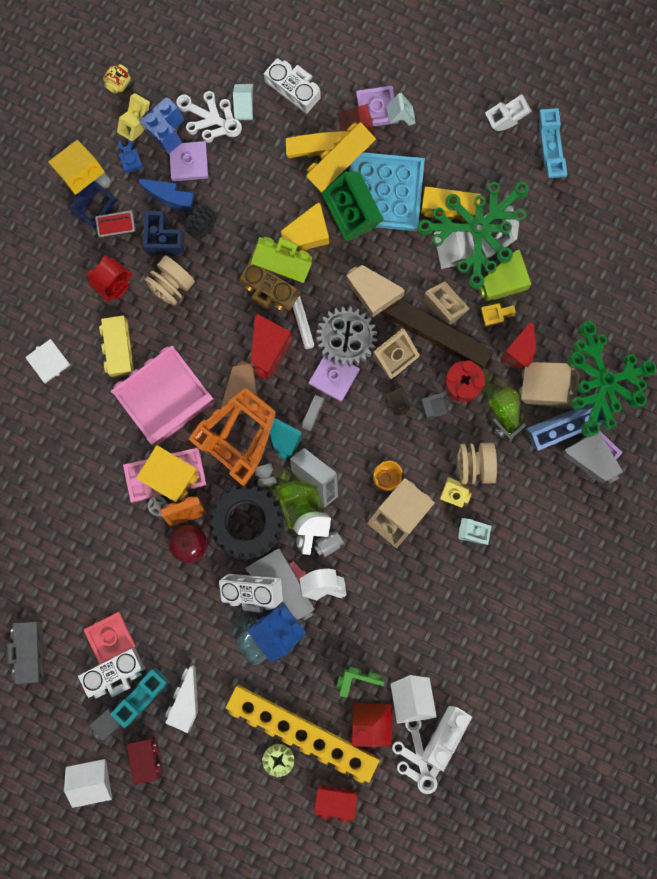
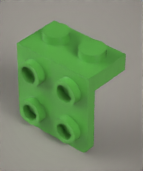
M350 667L349 670H344L343 677L339 676L336 690H339V696L347 698L352 678L384 686L385 682L381 679L380 674L369 672L366 675L362 674L361 669Z

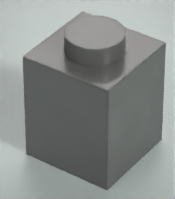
M112 707L107 709L90 725L94 737L102 741L107 739L121 726L110 715L114 711Z

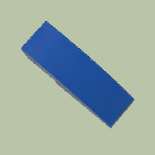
M139 179L142 190L158 202L179 211L194 212L196 201L194 193L179 191L176 183Z

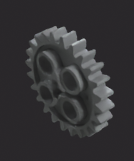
M342 307L341 312L335 308L334 315L328 312V318L322 317L323 323L318 324V328L321 330L316 331V335L319 336L316 338V342L320 343L318 349H324L322 356L328 354L327 361L333 358L334 365L339 361L341 362V367L345 363H348V366L351 367L352 362L358 366L359 359L365 362L366 356L371 357V351L375 350L373 344L377 343V339L373 337L377 336V332L372 331L375 329V324L369 325L371 318L365 319L366 313L359 315V309L354 313L352 312V307L348 311H345V308ZM347 322H350L347 351L343 352ZM340 324L343 326V329H336L334 325ZM359 327L362 331L355 332L352 328ZM339 342L341 346L334 347L331 343ZM355 344L359 349L353 350L350 345Z

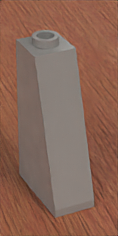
M281 548L245 568L251 576L281 578L282 602L297 620L300 618L306 620L314 615L312 611L316 608L310 598L302 596L300 581Z

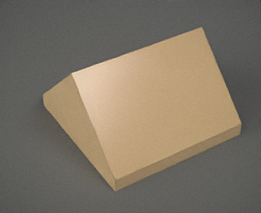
M446 282L425 292L423 301L448 326H451L470 309Z
M402 328L373 352L372 358L386 375L392 379L420 357L405 329Z

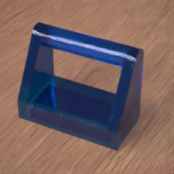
M95 181L81 190L68 207L73 215L94 229L97 228L96 219L94 218L91 221L82 213L96 194L99 192L108 198L96 216L107 214L117 201L114 196Z

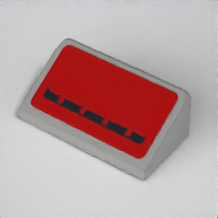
M132 210L95 216L98 237L134 232L136 230Z

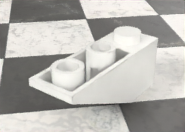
M195 666L185 669L181 678L184 682L181 688L178 687L173 696L176 699L173 707L169 706L165 717L168 718L166 724L186 733L191 730L198 714Z

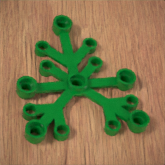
M497 182L490 183L488 186V192L490 193L489 214L485 218H483V207L485 206L486 199L483 195H477L474 199V205L476 206V216L474 218L461 205L460 197L456 194H450L445 200L447 209L450 211L456 210L468 224H453L440 207L433 211V216L442 224L431 223L429 220H421L418 223V233L421 236H429L432 232H441L432 237V243L437 247L441 246L444 240L453 232H470L475 237L474 253L458 264V270L461 273H467L469 267L473 265V274L469 278V285L472 289L478 290L484 285V277L481 275V264L489 274H493L497 269L496 263L489 261L482 253V238L497 252V259L500 263L507 264L512 260V250L508 247H502L489 233L494 232L507 235L512 230L511 223L507 221L502 224L490 223L494 219L521 222L526 218V211L521 208L516 211H504L517 198L523 199L528 195L529 187L525 182L516 183L513 192L498 206L497 195L500 185ZM492 186H496L498 189L496 191H492L490 188ZM523 186L525 190L519 191L518 187ZM450 199H456V203L451 204L449 202ZM478 199H482L484 202L482 204H478L476 201ZM438 211L443 213L440 217L436 216L435 214ZM521 212L524 214V216L522 218L517 217V213ZM423 224H427L429 226L425 230L421 228ZM477 225H481L482 229L476 230L475 227ZM507 225L510 229L505 231L502 227ZM439 237L441 242L436 243L434 239ZM502 252H507L509 254L508 257H503L501 255ZM466 264L467 269L462 270L460 266ZM493 265L495 268L488 270L487 266ZM477 277L480 279V282L474 283L473 279Z
M592 321L582 323L578 329L579 335L585 337L587 344L581 339L574 342L573 349L575 352L569 355L567 359V364L570 368H579L596 379L589 382H580L577 385L579 393L585 394L590 389L599 387L597 394L583 398L577 397L571 401V405L575 410L594 403L588 421L584 422L581 427L583 435L587 437L597 435L600 431V426L597 422L600 410L605 418L602 421L603 427L609 430L616 426V420L612 417L611 413L619 412L622 406L617 400L615 392L626 398L631 407L639 408L644 406L647 400L645 394L641 391L647 388V383L636 376L649 377L655 374L657 370L654 362L650 360L641 363L639 368L633 369L637 363V358L635 355L629 354L623 359L625 364L623 372L617 374L607 372L600 356L604 345L607 343V338L603 334L593 338L597 329ZM582 351L593 358L597 370L585 363ZM626 379L633 384L637 392L631 393L616 382ZM606 393L610 401L609 404H607V401L605 399Z

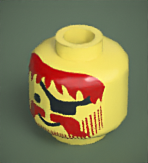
M120 64L118 66L111 65L103 77L104 86L115 94L123 92L131 80L130 75L127 73L128 69Z

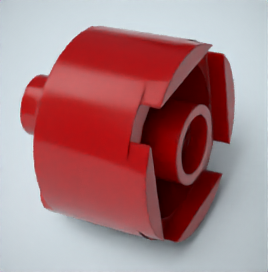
M104 256L95 269L90 270L87 274L90 288L108 302H111L110 299L112 298L115 300L120 298L129 287L127 283L129 278L132 280V273L116 259L109 258L108 256Z
M461 361L454 364L449 369L444 381L447 395L452 400L462 403L473 401L484 387V373L472 361ZM461 380H467V385L465 383L461 384Z

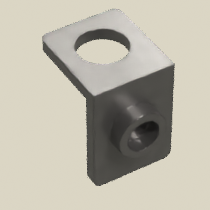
M495 418L491 421L496 435L500 438L503 437L507 442L526 426L524 423L510 435Z

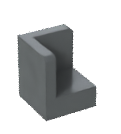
M443 393L421 399L420 404L426 420L447 414Z

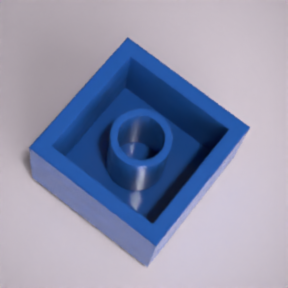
M283 602L275 609L268 610L247 631L271 663L287 655L306 634L305 630Z

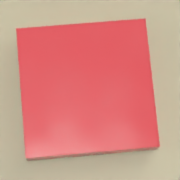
M117 612L83 629L100 665L136 647L121 612Z

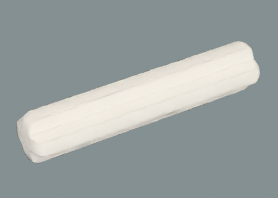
M299 296L293 305V310L305 349H311L314 347V342Z

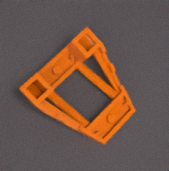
M245 388L230 399L228 404L212 413L213 415L210 418L199 423L189 440L200 450L210 452L231 470L229 474L245 486L262 458L276 411L248 388ZM241 409L260 424L245 455L226 440ZM231 411L220 435L210 430Z

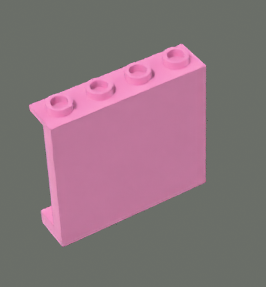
M173 346L163 348L159 352L160 355L147 360L144 363V367L140 370L132 371L129 374V378L125 381H119L114 385V389L111 390L154 448L215 403L212 396Z

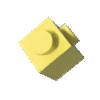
M448 477L440 499L462 508L464 503L468 504L472 494L469 492L470 486L461 485V482Z

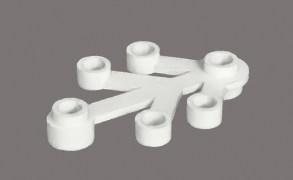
M207 91L204 94V100L208 104L210 112L192 104L190 97L187 95H180L177 98L176 102L179 110L183 112L190 111L204 118V120L189 122L186 125L189 134L194 135L199 129L216 124L221 127L212 131L205 130L202 133L203 140L207 143L212 142L215 137L226 134L229 137H236L241 133V123L233 119L229 100L223 99L220 101V109L225 113L226 120L219 117L215 105V95L211 91ZM208 96H212V99H210V100H208V99H206V98H207ZM184 103H187V104H188L187 106L182 107V104H184ZM223 104H228V107L226 108L222 106ZM191 126L195 127L194 130H189ZM231 127H235V128H236V129L233 130V131L229 130ZM210 134L211 137L205 138V135Z
M421 720L416 721L417 724L414 727H411L409 722H406L405 726L412 734L416 754L405 748L400 741L394 742L392 749L394 753L401 754L417 764L421 774L409 768L408 763L405 761H400L397 764V770L400 774H406L415 780L422 793L431 794L437 788L436 776L440 770L432 767L428 771L427 763L420 759L424 753L419 733ZM400 744L402 749L396 751L395 745ZM405 764L407 769L401 771L399 769L400 765ZM425 780H430V781H431L430 786H428V787L424 786V785H423L424 781H425Z

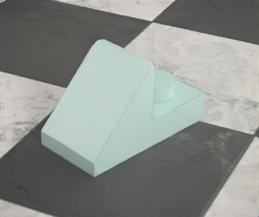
M402 93L397 94L387 105L389 122L404 120L408 125L416 124L413 106Z
M462 518L459 528V539L488 545L491 526Z

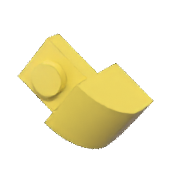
M136 93L131 95L128 111L119 117L117 133L130 141L139 137L144 131L139 120L148 113L150 102Z

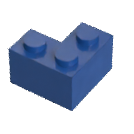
M166 97L139 120L146 134L167 154L171 153L182 143L175 128L184 121V118L179 108L169 98Z

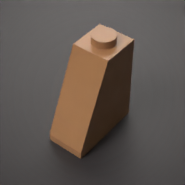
M240 362L237 363V366H233L221 408L245 388H248L258 396L252 364ZM241 409L238 415L246 414V412ZM231 411L227 413L224 417H228Z

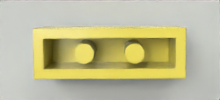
M125 316L101 319L102 325L99 326L101 336L104 337L102 352L106 355L107 361L104 362L105 372L112 378L128 376L134 371L128 320Z

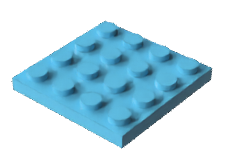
M363 152L350 164L349 172H360L384 218L376 226L377 228L418 231L425 158Z

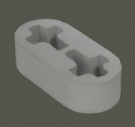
M317 395L314 396L303 421V429L312 430L323 405L324 398Z

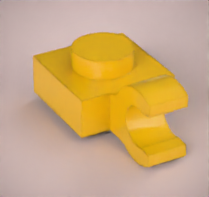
M500 303L481 307L485 327L504 323L503 317H512L516 313L514 306L501 309Z

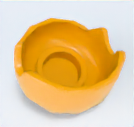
M393 461L380 463L373 473L374 484L379 490L386 492L395 490L402 482V468Z

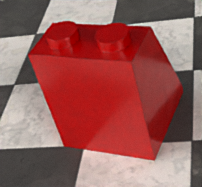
M258 314L255 316L251 364L256 376L261 379H271L292 343V336L290 331Z

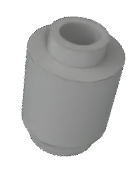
M335 530L334 532L330 531L328 537L322 536L315 540L316 545L313 547L319 556L327 557L341 548L340 545L344 543Z

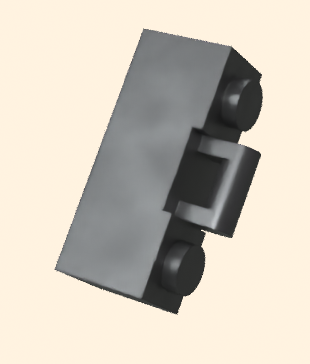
M42 622L14 623L10 633L13 643L6 644V663L14 664L12 679L15 684L44 681ZM14 647H16V659L14 655Z

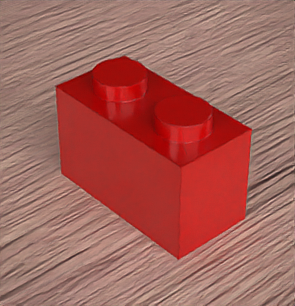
M318 786L314 814H317L318 818L330 819L331 816L337 817L342 822H350V819L354 820L358 796L357 791Z

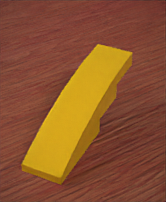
M327 132L286 138L287 157L294 158L307 155L310 158L320 156L327 149L331 151L335 147L333 143L341 135L344 138L349 132Z

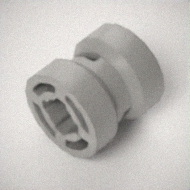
M272 464L256 468L254 474L257 478H260L257 481V485L260 488L277 483L276 477L271 476L273 471Z

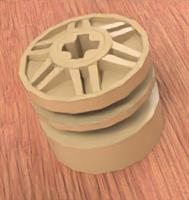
M164 256L157 264L162 273L158 274L155 271H151L150 274L155 281L148 276L144 281L157 297L175 306L177 301L172 295L181 299L182 295L178 288L188 291L195 283V280L175 261Z
M480 443L478 452H475L473 444H469L468 452L465 444L459 445L457 472L461 485L467 484L468 476L470 483L475 484L477 475H479L482 484L496 483L497 458L494 443Z

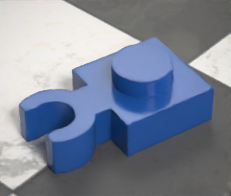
M127 139L129 144L126 147L122 146L121 141L118 142L120 150L124 152L119 154L125 173L143 168L137 149L132 150L133 143L129 139Z

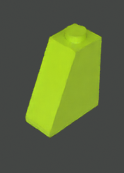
M520 249L513 253L512 260L509 263H501L493 274H488L484 278V285L479 289L481 298L484 297L485 302L519 293L530 288L531 282Z

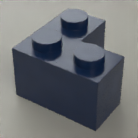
M145 211L143 248L147 255H184L185 236L182 230H167V218L164 211Z

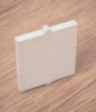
M51 339L40 347L37 346L35 351L25 357L45 384L55 376H59L60 372L70 366Z

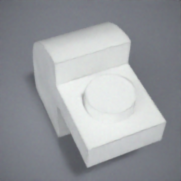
M521 94L506 105L500 102L485 112L492 128L502 131L518 124V120L532 111L525 97Z
M307 512L295 522L293 529L300 535L297 536L296 545L302 554L311 553L313 536L328 537L331 517L326 512Z
M334 569L315 570L300 578L303 597L318 600L327 594L338 598H343L347 595L344 578L337 576Z

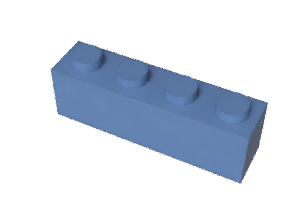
M594 403L585 405L579 410L572 409L526 428L531 446L539 451L582 433L581 427L584 422L588 421ZM601 410L597 419L599 425L605 419Z

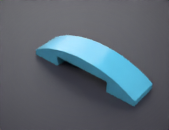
M559 108L540 110L541 147L548 178L567 177L566 160L563 158L559 130L561 125Z

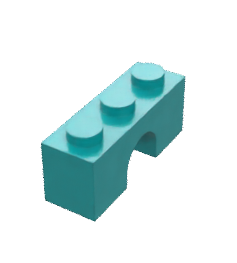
M157 668L152 669L141 680L138 687L110 715L125 729L152 702L170 680Z

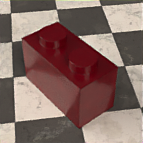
M154 737L129 742L127 750L133 785L158 780L161 777L160 774L163 773L162 764L158 762L157 754H159L158 742L154 741Z

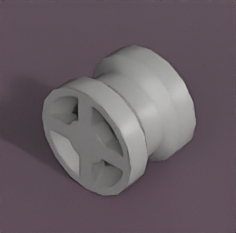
M155 496L149 500L148 510L156 516H162L160 510L164 509L169 503L163 497Z

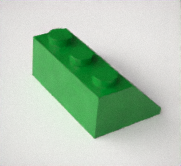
M359 171L344 172L322 192L345 241L371 231L384 220Z

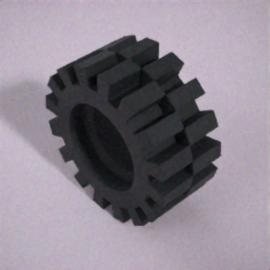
M206 204L201 205V207L199 206L197 211L195 210L194 214L190 215V219L187 220L184 229L185 232L197 241L201 240L203 236L207 235V232L211 231L210 229L214 227V223H216L218 214Z

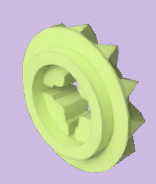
M274 744L263 755V767L269 775L275 777L285 776L293 768L294 755L287 746ZM283 753L284 755L282 756V762L284 765L278 764L274 768L273 766L275 760L273 759V757L275 756L278 758Z

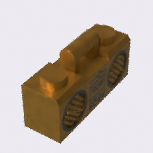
M251 261L239 280L244 283L243 287L248 291L253 292L256 290L251 299L266 309L274 301V307L281 311L284 308L290 311L301 294V291L262 267L251 264ZM262 292L269 296L267 300L260 296Z

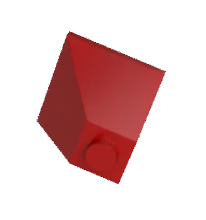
M531 322L505 351L500 360L520 370L524 365L529 367L535 359L533 355L536 352L534 324Z
M353 702L352 746L377 747L392 745L393 704Z

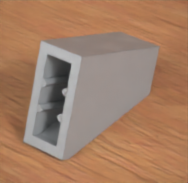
M600 432L597 435L583 439L561 452L565 458L600 483L608 481L610 484L619 479L618 474L623 472Z
M305 448L292 456L290 459L291 471L324 508L338 497L337 473Z

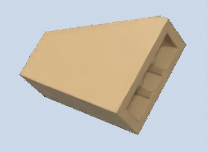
M363 265L358 268L357 266L353 267L348 271V275H346L347 283L372 317L404 296L405 291L402 287Z

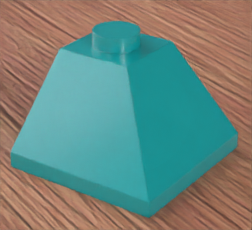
M274 418L269 434L273 449L278 457L284 460L286 458L291 459L302 441V432Z

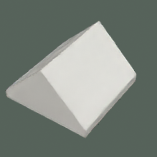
M453 232L444 240L441 246H436L441 269L458 266L460 261L466 260L474 253V241L470 232ZM435 238V242H441V238Z
M409 675L391 683L397 724L437 718L430 678Z
M106 759L66 767L64 792L72 808L112 800Z

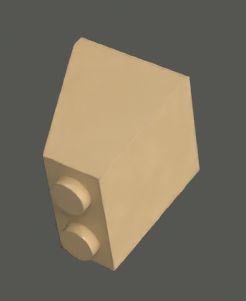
M532 362L529 367L525 366L522 369L523 386L520 387V398L526 404L572 410L574 408L571 405V401L577 398V385L580 373L576 369L570 368L567 363Z
M404 478L367 524L397 548L435 502L427 494L421 492L413 482Z

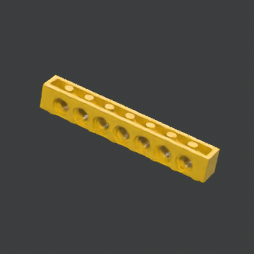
M240 685L236 686L226 706L230 715L236 718L241 716L247 719L246 723L253 727L261 726L266 734L273 737L276 734L282 737V742L290 746L292 744L299 746V750L307 755L313 753L318 756L317 760L324 764L330 762L336 765V770L344 774L346 771L353 774V778L361 783H364V781L370 782L380 761L379 757L358 746H352V743ZM245 702L253 704L254 710L252 712L244 710L243 705ZM264 711H268L272 716V719L268 722L263 721L261 718V713ZM282 720L289 723V729L286 731L281 730L278 726ZM298 730H305L307 738L304 740L298 739L296 732ZM322 739L325 742L324 748L317 749L314 746V741ZM335 748H339L343 751V755L340 758H335L332 756V751ZM352 758H359L361 764L358 767H352L349 762Z

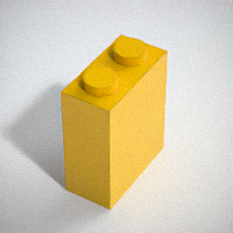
M78 140L48 161L75 195L105 173L98 161Z
M156 445L136 479L174 502L180 503V501L183 502L188 496L189 492L187 490L190 485H194L198 480L199 470Z

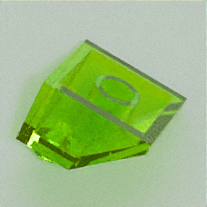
M510 387L494 394L488 401L508 433H511L518 427L520 413V396L516 390H512Z
M297 481L276 486L289 529L294 528L297 519L307 512H324L316 486Z

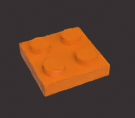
M188 497L184 499V502L178 504L171 503L160 510L162 517L170 527L207 515L206 509L198 497Z

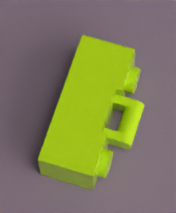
M259 237L251 257V264L304 283L312 264V257L306 251H296L298 244L286 239L279 238L278 243H274V240L269 237Z

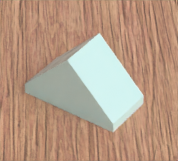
M235 84L233 90L234 119L253 120V84Z

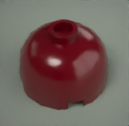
M183 525L171 534L169 549L172 556L178 561L195 563L205 555L208 549V539L199 527Z

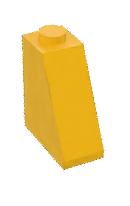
M320 203L314 205L281 230V238L298 244L296 251L329 244V236Z

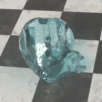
M255 617L249 620L248 630L258 621ZM248 630L243 631L237 640V648L252 665L262 663L267 659L266 655L247 632Z

